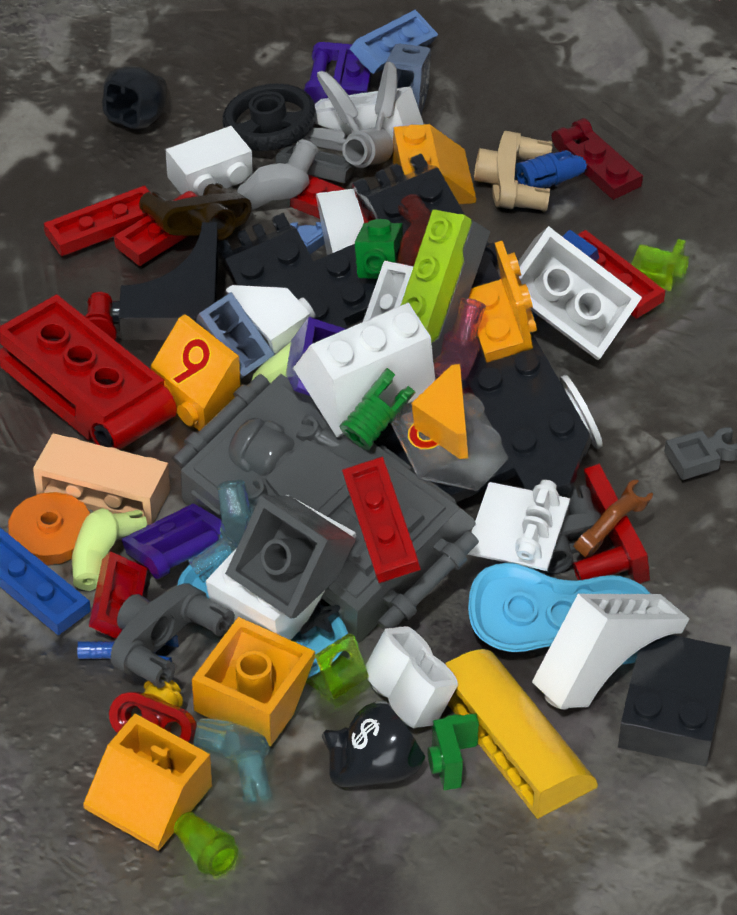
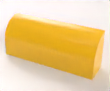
M485 649L474 650L444 663L453 672L458 682V686L447 705L454 714H477L479 721L478 744L537 819L598 787L595 777L493 652Z

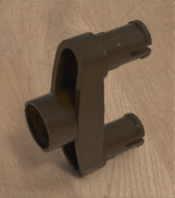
M212 183L206 186L202 196L167 201L157 192H152V194L147 192L143 194L139 202L141 211L150 215L155 220L157 226L170 235H200L202 222H217L219 241L227 239L233 233L235 227L244 224L252 210V204L249 199L238 192H230L219 183H215V185Z

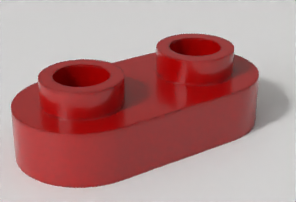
M141 692L123 693L112 702L109 709V720L112 728L117 733L129 721L132 709L137 706L141 710V717L170 733L172 724L177 722L181 726V735L179 736L181 739L192 745L196 739V721L188 711Z

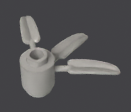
M388 61L384 66L375 104V113L378 114L376 125L374 128L360 130L354 118L358 116V111L342 86L329 73L324 71L317 72V78L342 122L348 123L353 132L344 139L345 133L343 131L312 127V130L301 140L310 141L317 147L342 151L345 160L358 168L386 162L392 155L393 141L390 134L382 128L384 117L390 118L394 111L397 94V70L395 65Z

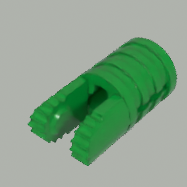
M388 368L384 370L362 397V402L355 407V410L350 413L347 420H344L339 426L348 439L365 450H370L374 445L373 442L386 429L388 423H391L416 393L411 387L407 386L405 389L400 390L390 406L381 400L378 396L383 390L388 388L395 376Z

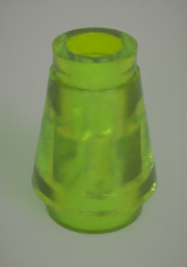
M187 812L178 818L174 825V833L178 836L201 872L219 876L227 872L234 865L238 857V848L232 835L207 822L193 812Z

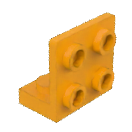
M503 241L494 243L501 279L471 288L466 303L486 363L533 349L530 333L537 331L531 311L533 305L526 284L522 285L519 278L521 271L517 257L514 252L507 254Z

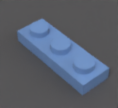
M413 10L356 39L350 50L356 55L363 66L368 68L372 74H375L384 69L395 44L426 47L432 44L439 34L416 10Z

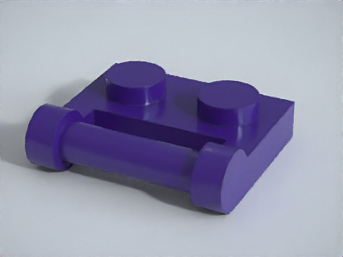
M318 42L313 46L311 56L314 62L310 81L305 84L304 91L310 95L314 103H317L320 99L328 98L317 78V72H326L327 64L331 60L337 61L333 78L348 95L369 92L372 73L361 64L356 55L350 50L353 44Z
M193 503L122 538L126 554L149 568L154 578L160 579L170 574V569L214 546L222 548L232 542V535L223 520Z

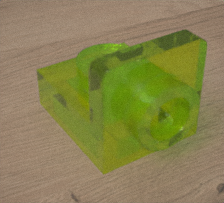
M678 239L672 253L640 244L631 265L664 290L672 291L677 277L684 278L688 268L689 256L684 255L686 241Z

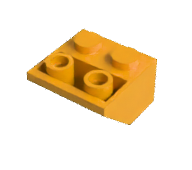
M134 714L107 745L84 800V809L159 851L212 787L210 754L145 718Z

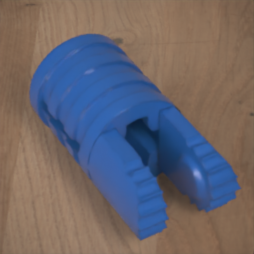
M567 150L547 153L534 159H528L525 162L516 163L515 180H518V184L546 189L559 185L561 182L572 179L575 176L578 177V175L585 172L588 164H586V160L583 157L574 156L572 152Z

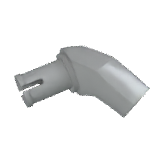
M307 140L297 141L288 163L270 164L258 168L238 187L237 192L250 200L252 210L273 200H284L298 196L310 183L307 172L319 153L317 146Z

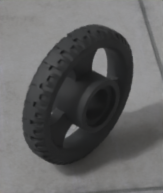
M278 83L260 85L238 94L230 101L223 113V127L232 126L248 147L254 151H273L297 143V141L304 138L312 130L316 121V109L310 95L299 87ZM285 102L293 103L302 110L287 112ZM249 109L251 119L244 123H236L239 116Z

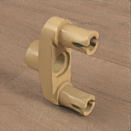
M504 131L498 151L479 148L475 164L474 181L491 183L496 207L512 210L514 207L546 212L550 188L545 189L518 184V180H514L515 164L517 159H534L535 157L551 153L552 141L531 139L521 136V133Z

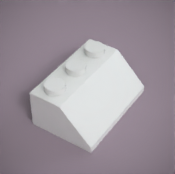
M549 226L534 238L518 261L521 271L519 278L522 285L526 284L533 305L531 310L597 360L602 357L642 299L635 291Z
M409 302L311 344L293 367L337 438L344 435L339 427L340 424L347 420L350 413L362 402V397L386 368L390 369L395 376L388 388L383 390L378 397L388 406L392 404L400 390L405 389L407 386L416 392L405 406L410 405L435 381L431 336Z

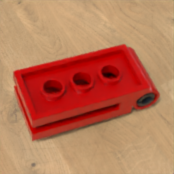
M59 295L52 296L0 326V344L3 346L0 349V367L86 439L92 438L95 444L122 450L175 417L177 406L172 394L164 386L165 380Z

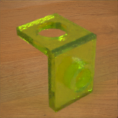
M348 633L318 652L315 657L320 672L308 678L306 683L335 700L369 678L355 636ZM339 652H349L350 660L342 655H339V657L334 662H332L333 658Z

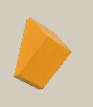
M455 364L443 372L411 403L414 428L459 459H467L468 447L460 364Z

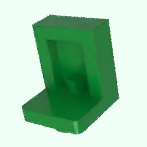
M374 219L363 224L355 240L357 276L359 278H378L384 261L397 263L396 253L404 238L403 223H391L387 219Z
M454 714L443 719L433 720L432 746L427 748L431 773H439L443 790L461 788L463 759L460 749L476 747L478 744L479 721L477 714Z

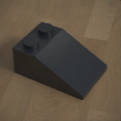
M668 635L641 648L637 655L625 702L618 748L707 767L731 647Z

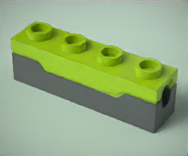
M432 210L401 305L409 302L431 336L435 380L444 372L490 234L489 230L466 215Z

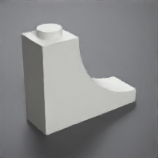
M578 594L532 683L545 694L546 701L556 708L566 710L568 708L589 707L603 684L628 658L657 639L682 633L690 618L661 594Z

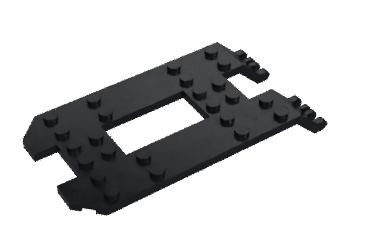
M421 153L410 158L409 162L413 172L404 175L401 166L398 164L390 166V171L394 178L393 181H390L385 171L381 170L376 172L375 175L379 187L370 190L368 183L363 178L352 183L362 207L373 212L376 219H387L391 223H403L404 238L396 253L397 263L413 267L432 210L465 215L439 168L427 164ZM284 213L273 217L272 223L276 231L266 235L262 224L253 225L252 229L256 236L254 241L250 240L245 229L239 231L237 237L241 246L231 250L227 239L219 241V257L225 269L231 273L236 285L288 288L298 300L303 297L310 304L316 315L314 319L348 329L347 326L364 319L378 278H359L357 276L355 244L313 261L297 228L289 224ZM485 249L472 288L501 279ZM465 306L450 356L455 364H460L461 376L477 404V407L464 412L468 458L459 459L440 445L431 449L415 447L410 443L408 437H404L395 419L388 423L386 429L381 432V435L374 443L378 447L381 445L385 446L409 464L418 477L422 478L425 476L453 497L456 502H459L486 490L489 482L499 484L515 476L523 489L533 491L534 487L539 485L542 480H550L557 485L556 490L559 496L566 494L574 486L578 467L582 458L588 452L591 438L589 431L533 333H530L533 349L486 363L468 308ZM419 432V437L422 440H430V438Z

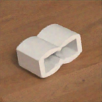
M408 626L385 628L364 667V673L372 684V688L378 694L387 697L395 713L405 725L412 728L432 726L433 720L440 719L458 686L453 672L441 660L433 656L427 642Z

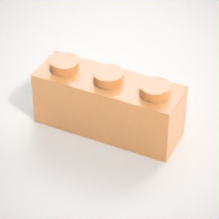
M54 433L51 435L33 467L36 494L58 492L72 495L83 502L89 510L96 511L105 508L112 512V514L140 510L143 512L141 517H146L147 525L154 523L170 492L169 465L167 462Z

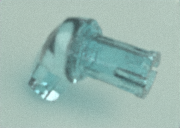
M244 480L222 482L217 487L221 513L219 540L188 560L196 574H199V578L203 583L238 547L252 516V509Z
M200 718L195 731L194 746L221 753L227 759H232L233 763H237L243 802L257 801L254 782H256L258 796L261 800L272 797L264 760L270 751L265 736L231 721Z

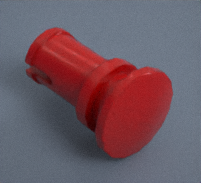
M94 292L91 294V298H88V311L85 317L116 340V328L111 317L113 300L105 292Z

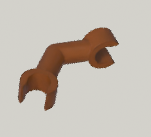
M639 480L630 481L623 491L621 498L610 505L596 523L575 542L573 547L585 558L592 556L600 548L604 541L603 539L625 515L631 511L640 512L646 508L653 497V493H649L646 497L637 496L633 490Z

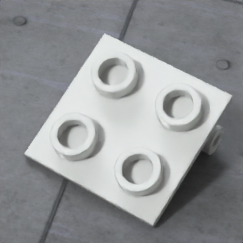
M542 480L539 485L534 487L533 491L489 482L475 520L476 525L471 532L477 537L479 543L467 555L548 571L570 504V498L559 496L556 490L557 485L550 480Z

